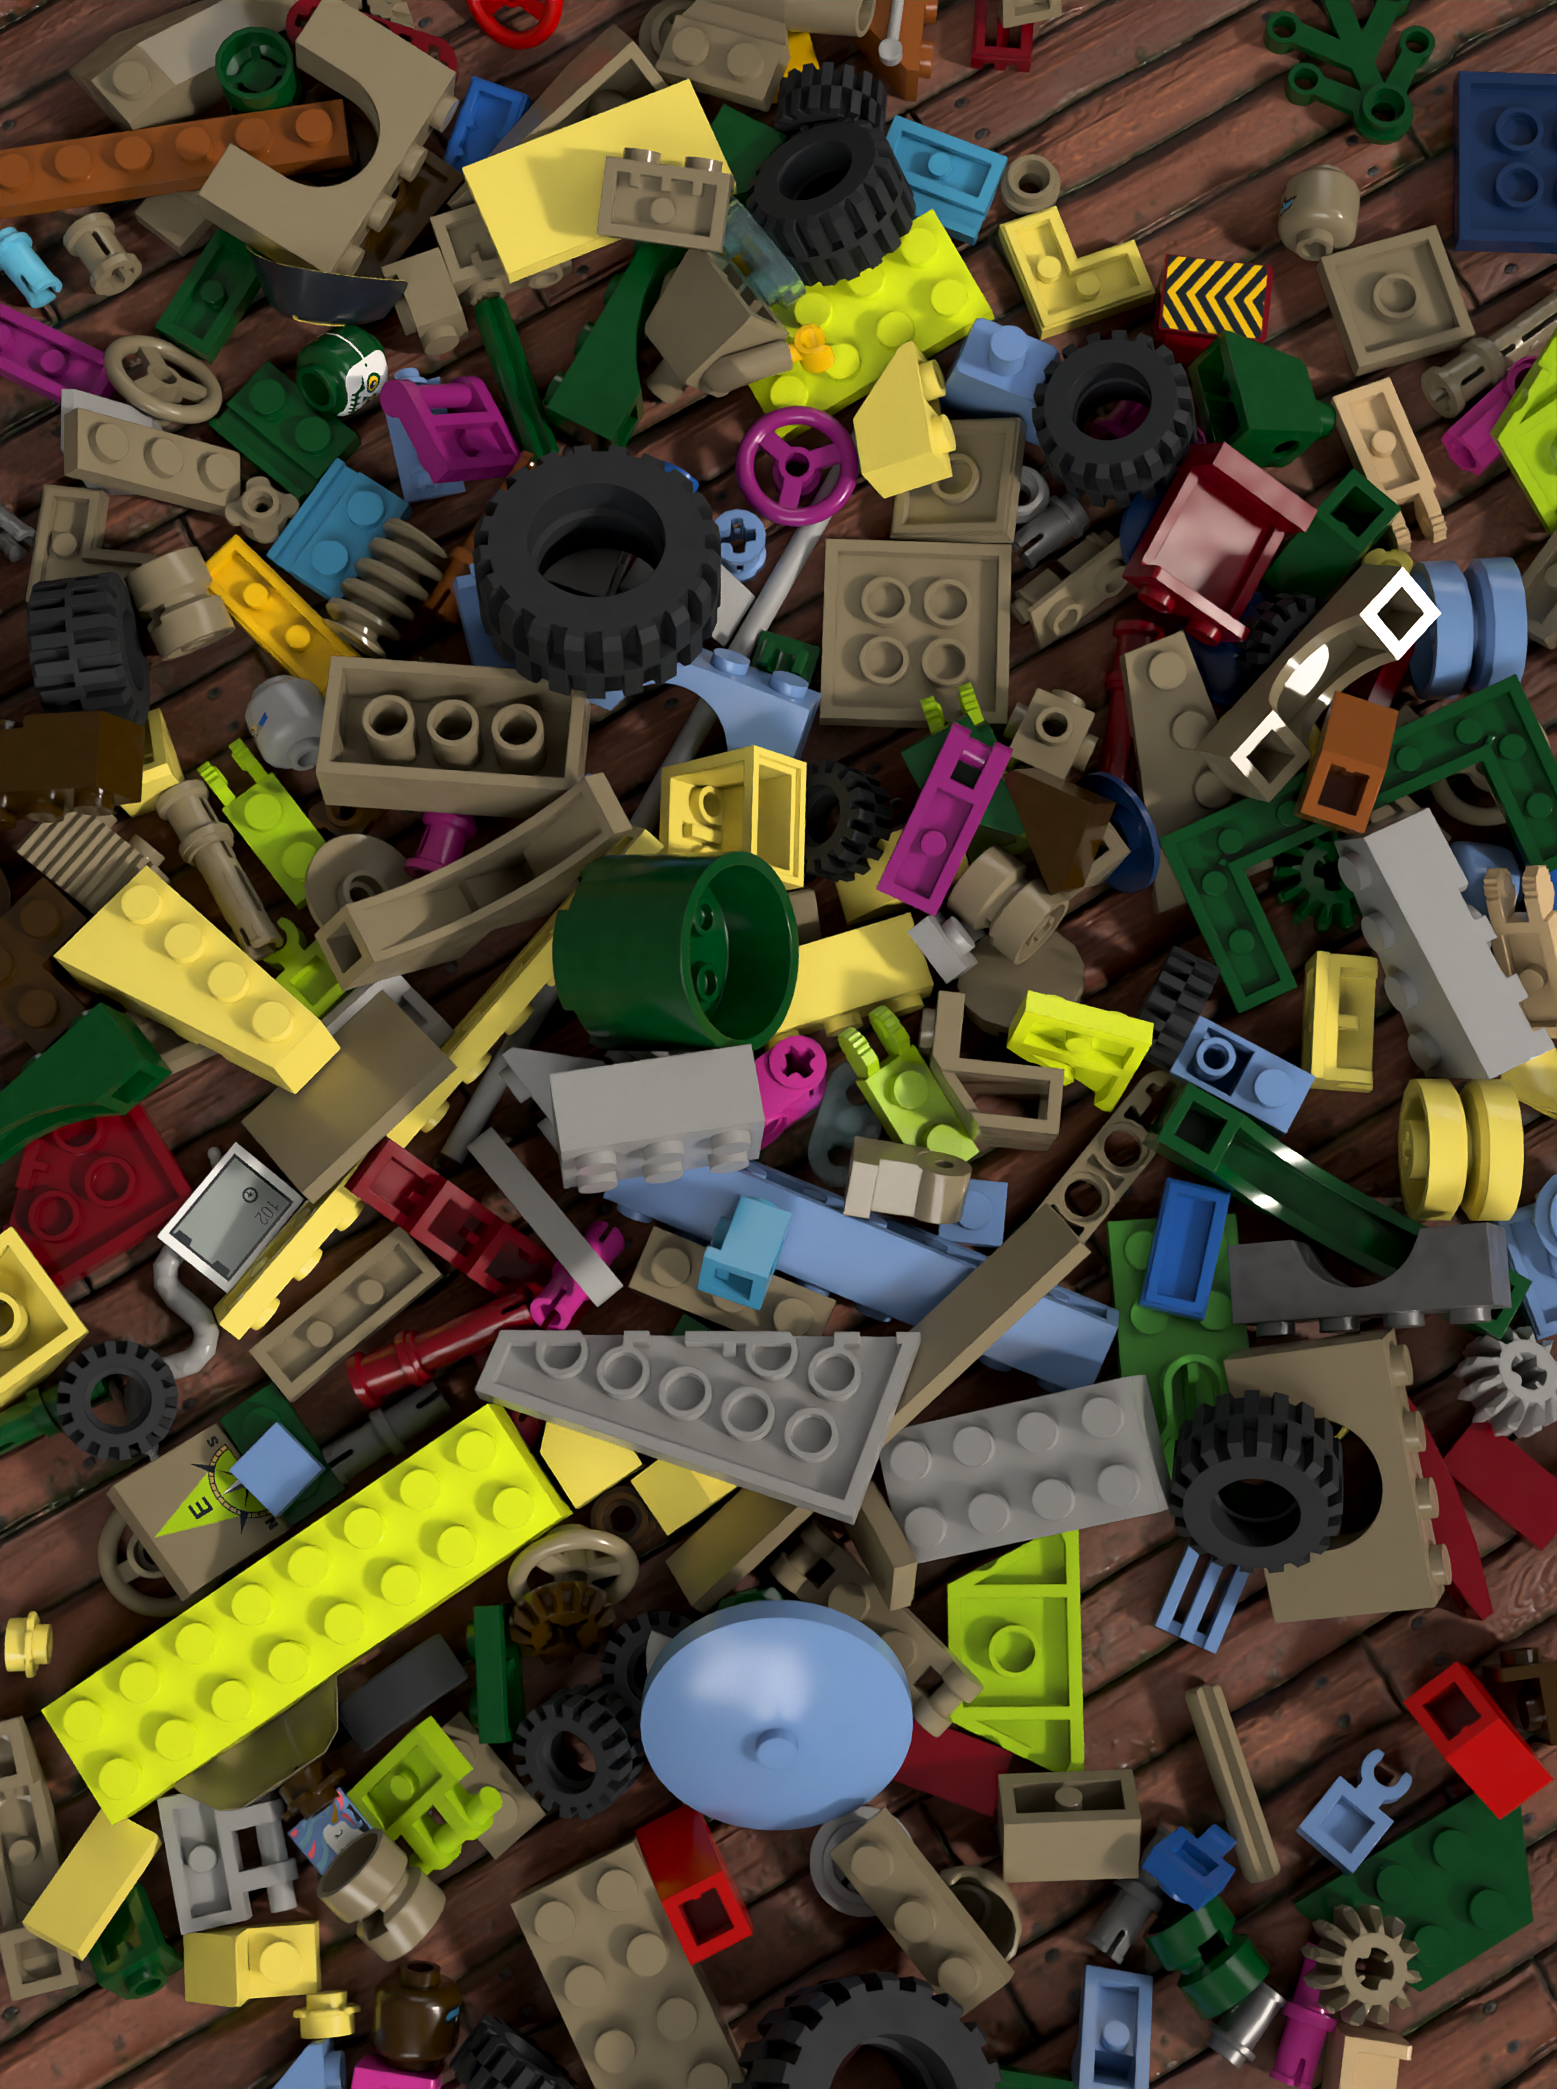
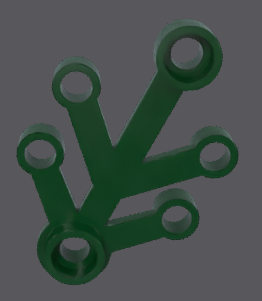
M1320 0L1335 37L1301 23L1299 17L1290 11H1278L1272 14L1267 21L1263 34V42L1266 48L1275 54H1287L1296 49L1351 73L1357 89L1323 77L1322 71L1312 63H1299L1290 70L1284 86V92L1287 99L1297 106H1308L1318 101L1352 116L1353 125L1357 133L1366 141L1377 145L1395 143L1408 132L1413 121V107L1407 95V90L1417 70L1428 63L1435 47V38L1427 28L1422 26H1411L1405 29L1395 48L1397 61L1384 83L1375 60L1395 18L1405 13L1411 0H1373L1374 9L1363 31L1349 0ZM1278 27L1286 28L1291 32L1292 36L1288 38L1279 37L1274 33L1273 29ZM1410 42L1418 43L1423 47L1424 51L1422 53L1411 52L1406 47V44ZM1306 79L1312 83L1314 88L1309 90L1300 89L1294 81ZM1376 112L1384 113L1390 118L1391 122L1380 121L1372 114Z

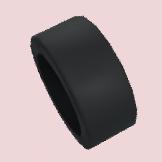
M437 1634L406 1653L338 1704V1717L360 1750L366 1752L463 1683L468 1678V1674L443 1637Z

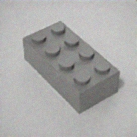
M1146 1375L1123 1377L905 1427L882 1448L879 1455L892 1515L918 1563L1170 1509L1171 1480Z

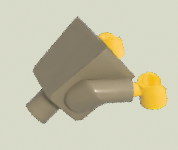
M737 232L725 234L722 254L688 249L679 266L669 270L664 276L658 302L645 323V334L663 356V359L646 379V385L658 398L668 404H675L688 386L715 397H722L730 391L747 384L790 371L793 367L792 363L800 361L805 371L816 374L825 372L834 363L835 358L832 347L824 345L826 343L824 332L815 324H805L800 327L795 333L794 343L787 345L785 338L789 335L788 330L747 279L757 274L762 266V260L757 247L753 244L747 245L744 236Z

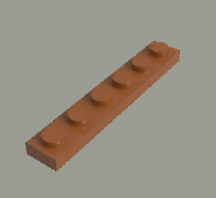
M343 99L0 150V219L202 189L230 143L284 177L353 167L347 109Z

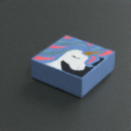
M343 1786L336 1790L340 1795L337 1801L311 1820L306 1821L304 1818L287 1833L321 1875L324 1874L330 1863L351 1841L364 1832L373 1829L346 1796L348 1792Z

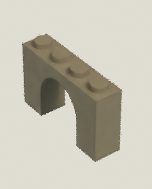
M321 0L295 41L296 66L351 100L367 115L378 138V146L371 161L358 175L344 183L328 187H313L299 184L284 177L230 143L198 193L202 217L276 263L326 273L354 276L365 254V250L359 247L371 228L380 232L386 225L397 202L391 196L401 179L404 178L411 182L415 178L426 159L428 149L424 148L423 145L434 128L439 132H443L451 121L459 104V99L454 97L456 72L342 0Z
M1394 1328L1238 1349L1226 1358L1224 1366L1229 1392L1234 1398L1244 1397V1390H1259V1396L1272 1398L1274 1392L1289 1395V1403L1295 1406L1302 1401L1315 1408L1314 1418L1325 1417L1327 1420L1345 1426L1359 1436L1373 1453L1382 1476V1501L1376 1518L1370 1524L1348 1534L1330 1536V1547L1321 1555L1310 1552V1562L1297 1568L1289 1563L1284 1565V1572L1270 1574L1268 1569L1264 1568L1274 1623L1434 1608L1445 1591L1444 1585H1450L1452 1582L1451 1562L1446 1545L1436 1544L1431 1519L1438 1518L1439 1516L1438 1495L1432 1477L1423 1478L1418 1452L1426 1450L1425 1429L1420 1412H1410L1405 1386L1412 1385L1413 1383L1412 1362L1407 1346L1405 1344L1397 1345Z

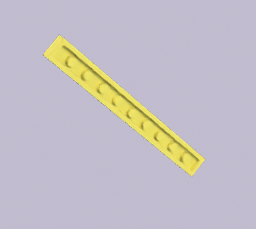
M631 825L633 829L608 850L604 856L658 854L664 845L646 829ZM576 890L567 897L455 1027V1033L439 1047L458 1068L386 1135L402 1148L407 1146L419 1130L427 1133L441 1121L449 1109L450 1104L446 1099L462 1081L469 1084L484 1071L492 1057L488 1050L504 1032L507 1035H511L526 1022L533 1011L530 1001L545 984L549 987L555 985L552 963L555 920L558 910L569 909ZM367 1154L314 1204L307 1199L255 1259L229 1293H226L213 1308L219 1325L238 1340L241 1339L250 1327L257 1331L270 1320L280 1304V1300L277 1298L278 1294L292 1278L300 1281L313 1270L323 1253L319 1247L335 1228L343 1231L359 1216L365 1206V1202L347 1190L344 1185Z

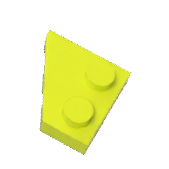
M1028 990L1009 1026L1006 1048L1026 1061L1038 1064L1041 1067L1065 1069L1064 1086L1073 1083L1075 1078L1095 1092L1094 1105L1103 1111L1112 1112L1152 1045L1154 1023L1128 1017L1121 1012L1106 1011L1068 1001L1057 995L1042 994Z

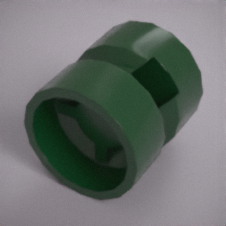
M246 27L234 31L222 41L215 56V71L233 115L298 106L306 98L307 95L290 46L278 32L266 27Z
M1219 1894L1199 1911L1194 1910L1188 1904L1176 1902L1155 1919L1142 1936L1166 1971L1178 1970L1181 1975L1177 1987L1201 2020L1217 2016L1237 2004L1261 1984L1271 1968L1246 1933L1234 1934L1232 1928L1236 1918ZM1208 1941L1210 1945L1199 1952L1197 1948Z

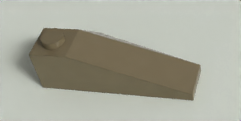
M201 0L114 34L69 69V72L121 132L191 122L225 96L215 71V56L222 41L234 31L246 27H266L278 32L290 45L292 42L286 31V17L290 8L299 0ZM302 21L299 27L304 29L307 22Z

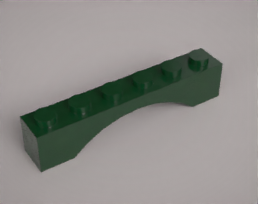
M723 104L713 123L709 124L736 182L737 194L730 196L727 229L732 225L751 218L746 207V200L749 198L746 192L749 181L757 177L754 171L759 164L771 156L770 152L777 145L787 142L788 136ZM635 241L633 246V255L635 257L625 273L617 271L609 282L603 299V303L606 306L597 322L589 321L581 330L574 347V355L576 357L566 374L562 372L557 373L547 389L544 405L547 406V414L553 433L578 446L591 445V451L608 452L609 445L626 447L644 415L639 368L645 323L661 292L664 276L669 270L679 266L688 251L687 248Z
M100 1002L94 1008L88 1009L76 1016L69 1024L67 1032L48 1050L31 1057L20 1069V1075L0 1092V1165L30 1142L62 1126L95 1117L126 1115L172 1073V1070L130 1016Z
M1189 1082L1172 1089L1142 1143L1215 1187L1231 1192V1196L1379 1282L1390 1277L1405 1263L1413 1250L1420 1228H1429L1376 1201L1319 1168L1267 1133L1246 1115ZM1509 1268L1512 1308L1491 1309L1490 1322L1454 1325L1476 1338L1488 1335L1494 1339H1502L1532 1281ZM1449 1312L1435 1313L1450 1322Z

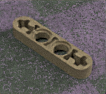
M1165 1070L1148 1073L1142 1078L1032 1215L1045 1203H1048L1070 1227L1080 1230L1081 1233L1078 1237L1085 1243L1157 1153L1142 1144L1148 1132L1142 1125L1125 1118V1112L1131 1110L1136 1119L1143 1114L1152 1101L1150 1095L1145 1092L1148 1087L1158 1092L1164 1086L1173 1089L1182 1084L1173 1078L1169 1071ZM1155 1119L1151 1122V1124H1150L1147 1128L1150 1129V1128L1152 1127V1125H1153ZM1116 1132H1125L1135 1138L1140 1151L1139 1157L1133 1165L1118 1167L1106 1158L1104 1143L1109 1135ZM1086 1181L1094 1185L1098 1190L1100 1206L1093 1215L1086 1217L1077 1216L1066 1207L1064 1200L1065 1191L1071 1183Z

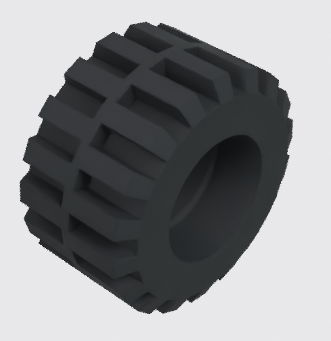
M839 118L833 123L823 121L814 124L813 128L806 131L800 130L791 135V139L784 144L777 145L770 152L771 156L759 164L754 171L757 177L749 181L746 192L749 195V198L746 200L747 210L779 270H782L784 276L789 280L795 281L798 279L801 285L811 287L818 282H821L824 287L835 285L839 280L845 278L847 281L859 277L860 273L868 268L874 269L883 262L882 258L886 254L894 253L901 245L899 238L909 233L913 224L910 217L916 214L914 194L885 134L879 127L873 128L870 122L862 119L854 123L851 118Z
M1112 330V338L1108 340H1101L1099 332L1087 335L1085 337L1088 345L1077 349L1074 343H1071L1061 350L1064 361L1058 364L1051 360L1043 371L1047 384L1037 383L1033 396L1037 407L1032 408V421L1043 456L1056 482L1059 485L1065 483L1068 494L1078 500L1088 493L1092 506L1105 508L1108 499H1115L1118 508H1125L1131 505L1132 496L1141 493L1144 502H1147L1157 497L1155 487L1160 483H1163L1167 488L1170 487L1177 474L1176 465H1182L1191 449L1190 444L1197 443L1198 429L1195 420L1197 417L1187 374L1181 363L1175 364L1173 352L1164 344L1155 350L1152 337L1139 333L1135 341H1130L1126 330ZM1113 401H1134L1150 410L1144 422L1134 432L1119 439L1099 440L1089 437L1082 432V428L1089 416L1099 407Z
M108 572L35 583L32 587L27 606L26 629L33 679L44 713L102 710L144 726L150 707L148 659L136 606L120 576L117 573Z
M1244 1390V1397L1234 1398L1229 1392L1216 1396V1406L1214 1407L1206 1403L1197 1407L1193 1413V1420L1185 1419L1179 1428L1178 1440H1175L1169 1506L1170 1514L1175 1516L1174 1526L1181 1537H1190L1189 1547L1199 1555L1208 1552L1212 1554V1563L1224 1568L1229 1563L1239 1565L1240 1572L1254 1573L1255 1568H1267L1269 1574L1284 1572L1285 1564L1291 1563L1298 1568L1309 1563L1310 1552L1321 1555L1330 1547V1536H1337L1341 1527V1514H1343V1449L1340 1439L1333 1437V1426L1325 1417L1314 1419L1315 1408L1303 1401L1296 1406L1290 1404L1289 1395L1274 1392L1272 1398L1259 1396V1390ZM1263 1479L1275 1484L1251 1485L1238 1480Z

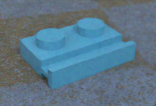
M895 115L886 139L914 194L916 214L910 217L913 221L933 209L949 237L974 246L981 225L986 219L1007 167V157Z
M336 458L266 556L272 565L290 573L294 579L328 601L332 597L347 600L341 592L340 584L346 577L360 580L355 572L354 564L361 557L374 559L369 552L368 545L375 537L387 539L382 528L384 522L389 517L399 518L407 522L413 511L408 502L361 472L357 473L345 465V462Z

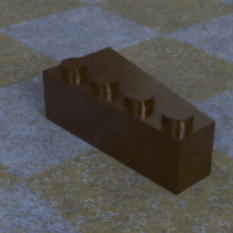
M102 710L24 715L23 723L0 719V830L16 828L17 820L22 819L44 823L64 821L65 813L70 812L92 816H106L113 814L114 806L141 802L145 727Z

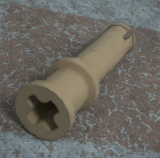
M1557 290L1520 314L1488 339L1479 337L1472 338L1461 347L1460 355L1443 367L1432 366L1425 371L1420 381L1424 395L1430 405L1440 415L1453 419L1464 411L1466 401L1483 389L1492 390L1505 378L1508 372L1507 369L1547 342L1557 327Z
M194 779L178 783L159 796L155 802L156 812L162 820L170 822L181 842L178 848L179 854L190 866L197 867L204 877L211 894L227 923L232 928L243 952L253 961L267 958L277 951L275 947L283 945L284 940L271 922L264 909L265 907L236 859V855L232 850L234 834L227 823L219 822L208 802L210 791L204 781Z

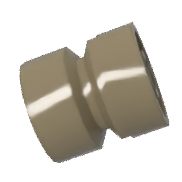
M187 547L165 554L136 568L124 578L139 612L151 614L153 618L147 629L162 661L180 658L203 649L228 636L236 629L221 596L209 594L207 590L213 579L198 547Z
M997 844L981 854L962 875L948 898L947 908L975 931L984 928L990 929V944L1014 964L1018 965L1031 957L1051 936L1062 921L1070 902L1061 894L1050 896L1046 883L1042 878L1028 881V867L1002 845Z
M373 1828L351 1841L336 1856L322 1875L316 1891L317 1897L343 1922L351 1923L357 1921L355 1927L356 1935L381 1960L389 1962L403 1956L426 1936L441 1915L446 1897L445 1893L419 1867L413 1866L406 1869L408 1862L406 1853L382 1829Z

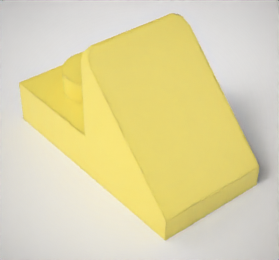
M319 1920L215 1927L183 1935L185 2001L226 2007H241L250 1998L317 1994L322 1989Z

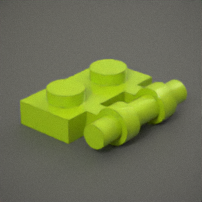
M432 1716L410 1731L346 1794L372 1828L382 1829L394 1842L401 1836L404 1837L414 1850L409 1857V1866L419 1867L426 1875H429L434 1869L442 1870L448 1867L461 1853V1844L466 1840H475L484 1834L493 1824L494 1814L502 1807L503 1803L500 1793L491 1786L483 1787L476 1794H468L460 1784V1781L474 1768ZM433 1806L445 1819L446 1822L444 1824L436 1823L429 1815L428 1811Z

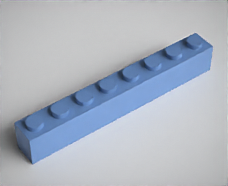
M749 1160L748 1167L729 1173H713L710 1171V1166L683 1170L684 1175L681 1178L665 1183H647L644 1181V1176L617 1180L618 1186L605 1191L603 1198L617 1203L616 1209L624 1216L644 1223H651L654 1218L677 1228V1236L704 1247L711 1245L721 1216L733 1219L741 1196L766 1199L777 1208L792 1213L785 1244L776 1269L796 1277L795 1283L827 1297H830L833 1292L856 1302L855 1308L860 1313L882 1322H889L893 1317L916 1326L988 1258V1256L880 1212L871 1211L869 1218L843 1215L844 1197L754 1160ZM1056 1285L977 1360L999 1371L1010 1372L1012 1367L1036 1376V1383L1051 1393L1093 1385L1118 1329L1119 1310Z

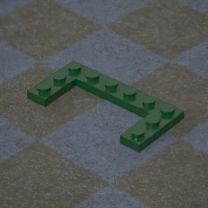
M1516 674L1395 729L1386 772L1372 811L1479 762L1525 865H1546L1549 872L1557 869V762ZM1307 770L1293 776L1270 802L1248 797L1158 839L1159 845L1215 966L1221 968L1219 975L1237 1013L1246 1011L1298 987L1246 875L1245 869L1332 830V828L1292 815Z

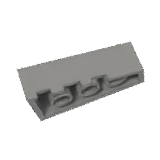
M1429 808L1397 812L1367 826L1363 834L1354 836L1349 834L1334 841L1340 856L1338 860L1340 876L1347 888L1354 892L1363 915L1361 921L1363 935L1370 947L1379 956L1386 974L1384 981L1386 994L1393 1006L1401 1012L1410 1035L1407 1041L1410 1055L1417 1066L1424 1071L1426 1077L1490 1080L1556 1048L1545 1027L1533 1032L1519 1002L1529 998L1518 975L1514 974L1506 977L1495 960L1490 947L1491 941L1496 939L1497 936L1486 915L1482 916L1474 906L1465 903L1461 892L1466 890L1468 881Z

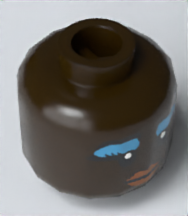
M422 1960L404 1962L400 1965V1972L386 1976L376 1985L371 2027L372 2046L382 2056L386 2057V2064L394 2069L407 2072L432 2070L440 2064V2059L447 2057L458 2045L462 2004L461 1989L454 1980L440 1974L441 1967L436 1963Z

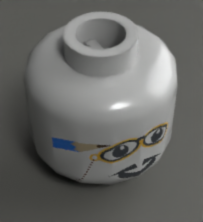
M289 675L275 676L266 680L254 690L252 699L249 701L244 714L247 727L263 759L276 768H293L298 771H304L317 765L325 699L321 691L311 681L294 678Z

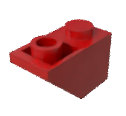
M1456 1661L1403 1701L1445 1760L1498 1819H1503L1555 1780L1469 1667Z
M684 1804L635 1829L661 1904L691 1966L753 1934L754 1922L702 1813Z

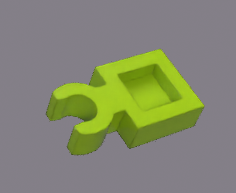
M281 917L277 924L286 932L287 942L281 950L262 960L276 970H284L275 980L318 1019L322 1020L356 988L342 991L317 939L307 948L305 934L290 920Z

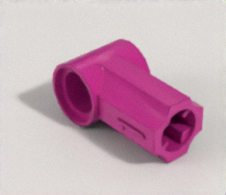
M1538 356L1523 357L1515 362L1505 378L1442 436L1441 441L1448 451V457L1462 471H1469L1479 476L1501 456L1489 433L1515 394V388L1520 386Z

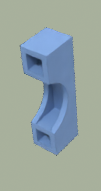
M702 648V652L690 665L683 666L681 663H677V676L665 683L682 686L693 691L713 708L725 732L727 752L756 745L800 760L822 697L821 693L808 689L809 683L805 679L785 671H774L773 674L749 666L750 660L744 655L723 648H717L714 652ZM652 680L647 683H644L643 686L655 684V682ZM622 690L605 692L606 699H590V703L611 711L625 697Z

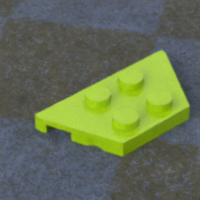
M1557 327L1489 433L1545 531L1551 536L1557 529Z
M1079 1529L1032 1539L946 1584L947 1648L984 1686V1689L971 1703L963 1700L951 1713L950 1718L952 1722L1052 1772L1085 1771Z

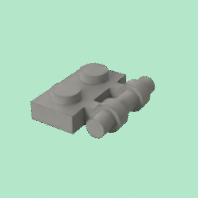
M276 1789L243 1809L217 1811L181 1793L157 1799L181 1935L248 1920L252 1917L248 1891L260 1888H267L271 1913L297 1907L292 1880L298 1879L299 1876L295 1857L288 1858L281 1819H283L282 1814L286 1812V1806L282 1797L277 1798ZM255 1826L262 1865L244 1869L237 1830Z

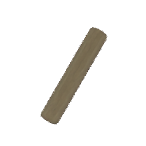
M1206 1683L1193 1687L1186 1692L1185 1699L1230 1836L1237 1840L1234 1848L1243 1875L1250 1883L1269 1880L1280 1874L1281 1867L1222 1688L1217 1683Z

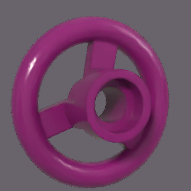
M796 405L772 410L757 419L743 436L735 460L737 482L741 493L749 505L766 519L777 524L792 527L817 524L838 512L848 501L855 488L859 469L856 447L844 426L824 411L813 407ZM793 424L807 425L823 432L833 444L812 451H808L803 447H790L774 430ZM758 447L774 459L772 479L773 485L780 495L779 504L768 498L756 481L754 458ZM799 462L804 464L808 471L802 476L795 477L790 475L786 468L792 463ZM840 464L838 481L831 493L814 505L798 508L799 501L811 498L819 489L821 469Z

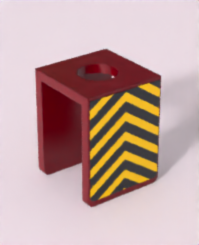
M1166 254L1155 293L1151 329L1155 350L1164 344L1173 352L1175 364L1181 363L1183 367H1188L1223 330L1232 331L1263 344L1268 331L1273 268L1268 265Z

